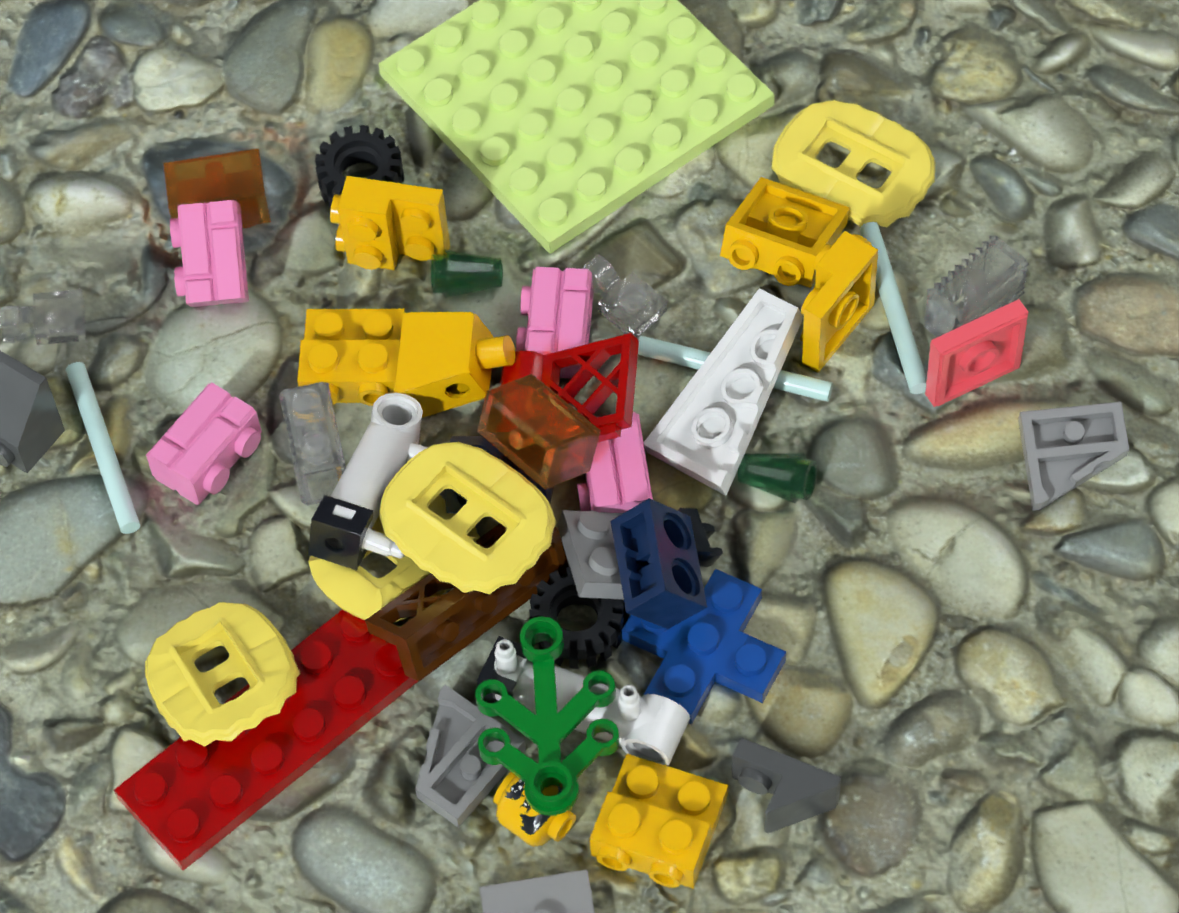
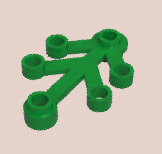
M535 617L523 625L520 631V642L523 655L533 662L536 715L510 696L506 686L498 680L490 679L479 684L475 697L477 707L482 714L489 717L500 716L538 746L539 764L512 746L509 735L500 728H489L483 731L478 738L480 757L485 763L490 765L502 764L525 782V798L533 810L543 815L554 816L568 811L576 803L579 796L578 777L598 756H609L619 747L620 738L617 725L609 719H597L588 726L586 731L587 738L561 762L560 744L595 707L603 708L614 701L616 687L614 678L608 672L601 670L593 671L585 677L583 688L558 712L554 660L559 658L563 652V633L560 625L555 620L549 617ZM541 641H547L552 644L551 647L543 650L533 648L535 644ZM596 684H604L609 688L603 694H594L590 691ZM489 693H497L502 696L495 703H487L483 700ZM600 732H607L613 736L611 740L605 743H599L593 739ZM492 741H500L504 744V747L497 752H490L485 748ZM551 785L562 789L555 796H545L542 793L546 787Z

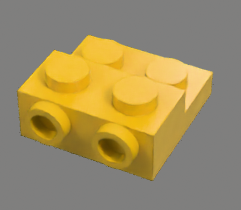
M346 176L341 195L335 194L332 199L330 221L331 223L339 224L335 246L337 251L346 252L349 264H355L369 270L378 268L395 270L399 255H406L420 261L429 259L447 260L450 238L442 189Z
M760 177L726 223L720 256L728 259L737 269L748 270L755 268L774 275L776 280L783 285L794 286L800 284L811 288L816 281V271L813 269L814 261L826 244L833 245L848 223L851 208Z
M844 231L833 245L826 244L820 250L813 264V269L816 271V281L813 290L808 294L801 308V313L804 315V323L800 341L803 342L802 364L817 373L821 371L874 306L878 249L873 247L861 235L850 234Z
M306 309L304 340L300 342L297 378L302 403H313L318 406H331L336 403H363L373 406L379 397L388 393H394L405 309Z
M626 753L612 792H607L591 833V856L596 857L602 865L613 870L626 871L630 868L646 873L653 881L666 887L675 888L681 884L694 889L728 796V785Z

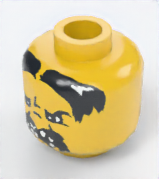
M510 772L501 782L494 795L493 802L497 805V820L503 827L532 847L542 846L551 839L557 842L561 841L575 823L576 815L571 812L572 808L554 816L536 812L529 806L525 798V782ZM551 785L546 787L542 793L545 796H555L562 789Z

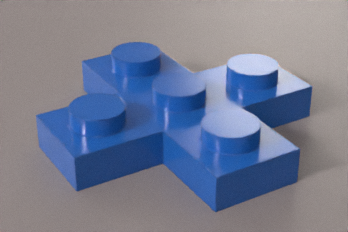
M718 569L714 570L704 587L707 608L669 629L630 615L621 631L623 641L663 658L644 695L656 694L675 701L689 713L690 720L688 723L691 725L715 682L763 703L786 662V651L743 633L762 599V589Z

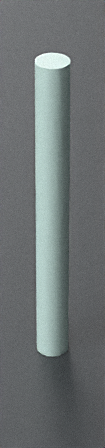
M868 222L860 227V233L873 247L878 249L877 288L910 393L921 394L926 391L927 381L923 364L879 225L876 222Z
M642 335L638 339V355L697 370L711 353ZM781 370L773 388L828 402L833 382Z
M74 362L67 366L66 373L119 528L124 534L133 533L140 528V522L85 364Z

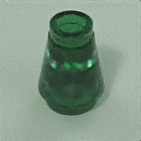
M446 249L443 250V254H432L430 274L433 294L444 293V297L449 298L492 289V287H502L503 267L501 258H491Z
M745 453L738 468L739 483L748 484L751 487L792 503H796L799 499L809 500L813 494L817 478L816 461L806 459L804 453Z

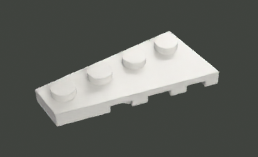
M759 288L644 441V447L647 452L726 496L802 323L803 316L799 308Z

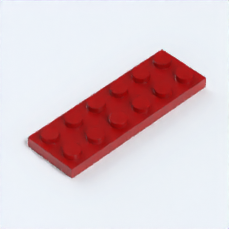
M342 609L291 650L300 675L296 678V693L285 699L279 714L264 718L256 728L243 730L233 741L215 740L204 747L193 740L184 741L180 737L115 788L114 792L117 799L179 868L184 871L418 682L405 675L396 645L370 634L365 620ZM249 684L243 687L240 691H238L235 695H233L223 704L227 703L228 701L234 700L235 698L241 696L245 691L249 690Z

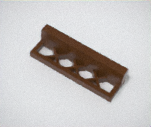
M498 524L475 542L483 548H490L507 529L502 524ZM554 527L551 546L540 555L533 567L524 572L516 584L501 586L491 594L475 590L463 593L453 584L441 582L430 573L366 619L365 622L369 633L396 645L405 675L418 682L530 600L532 593L537 595V585L541 580L550 585L549 574L558 570L560 576L567 572L566 567L569 566L559 529ZM451 588H453L451 591H449V592L446 593V594L438 595V596H432L433 594H435V593H436L437 591H439V590H445V589H451ZM415 616L401 627L393 624L400 618Z

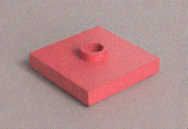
M1020 299L931 340L925 395L934 407L943 405L1020 368L1029 313Z

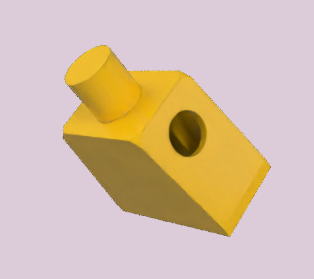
M472 312L404 313L394 393L407 394L415 398L421 404L423 410L422 418L484 399L489 394L492 368L514 364V343L508 335L493 337L478 315Z

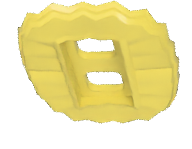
M831 100L809 105L785 126L773 147L771 169L776 173L781 184L850 207L848 220H851L860 227L868 222H876L879 226L888 227L898 218L909 217L916 205L925 198L928 189L935 182L936 162L929 147L914 132L858 104ZM828 142H834L850 151L839 167H831L816 159L818 153ZM868 163H876L891 172L880 188H872L857 179Z
M461 442L434 444L411 458L395 474L385 488L379 509V517L385 536L395 542L401 553L411 558L421 570L430 572L441 582L453 584L463 593L475 590L491 594L501 586L516 584L524 572L533 567L540 555L551 546L553 530L557 523L549 501L527 478L485 450ZM445 489H452L467 500L466 504L449 520L442 519L428 508ZM484 517H492L507 529L490 548H483L468 537V533Z
M440 494L428 507L444 520H449L456 514L446 512V503ZM378 516L371 530L385 534L381 519ZM476 527L468 533V537L474 542L480 538ZM367 550L364 558L372 552ZM310 556L308 561L312 576L322 592L341 609L363 620L368 619L430 574L428 571L421 570L407 556L401 559L388 556L387 558L394 562L397 567L382 578L374 577L360 565L357 570L314 556ZM450 589L439 590L432 596L443 595Z
M219 602L210 608L196 611L187 619L177 622L165 634L155 640L145 661L147 685L159 713L164 716L168 725L175 729L184 741L193 740L204 747L215 740L233 741L243 730L256 728L264 718L279 714L285 699L296 693V678L300 675L294 655L276 627L260 611L247 604ZM218 646L226 648L229 653V658L207 672H200L197 669L195 661L198 657ZM243 677L246 679L250 686L249 690L225 704L218 702L214 696L217 689L236 678Z

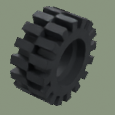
M360 125V133H353L352 126L344 127L345 136L340 137L335 131L329 135L331 145L323 141L319 146L320 154H316L315 169L321 196L325 202L329 200L330 208L334 195H341L346 180L342 172L351 165L369 163L377 166L378 170L366 179L401 184L405 182L399 146L396 147L395 139L391 135L385 138L384 130L377 127L373 134H370L368 125Z
M566 567L567 577L561 578L558 570L549 574L550 585L541 580L537 585L538 595L532 593L530 599L531 609H529L530 619L549 617L558 623L557 616L559 612L567 606L583 604L592 607L597 613V620L592 627L582 631H569L561 627L564 649L559 658L554 660V663L561 666L564 658L569 659L570 669H579V660L586 659L588 668L596 666V656L598 654L606 661L612 656L611 646L618 649L622 642L621 631L625 625L623 599L581 598L578 595L570 567ZM547 641L538 642L539 650L552 646Z

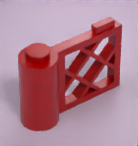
M632 333L546 355L534 351H515L514 364L503 366L495 436L552 437L553 446L588 437L593 443L621 437L622 429L632 427L639 340ZM621 353L620 363L606 378L598 372L610 356ZM576 364L581 365L582 367L562 389L559 386L560 369ZM594 376L601 384L581 405L574 397ZM614 392L617 395L616 413L602 417L594 416L593 414ZM569 403L578 409L564 426L555 428V419Z

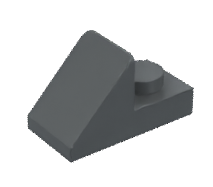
M742 737L740 738L732 755V778L738 780L741 786L753 793L765 795L769 792L773 794L765 813L766 833L780 830L836 809L840 800V776Z

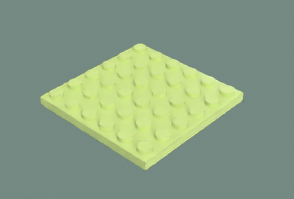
M479 0L378 63L381 77L549 254L773 107L775 96L754 73L678 0Z

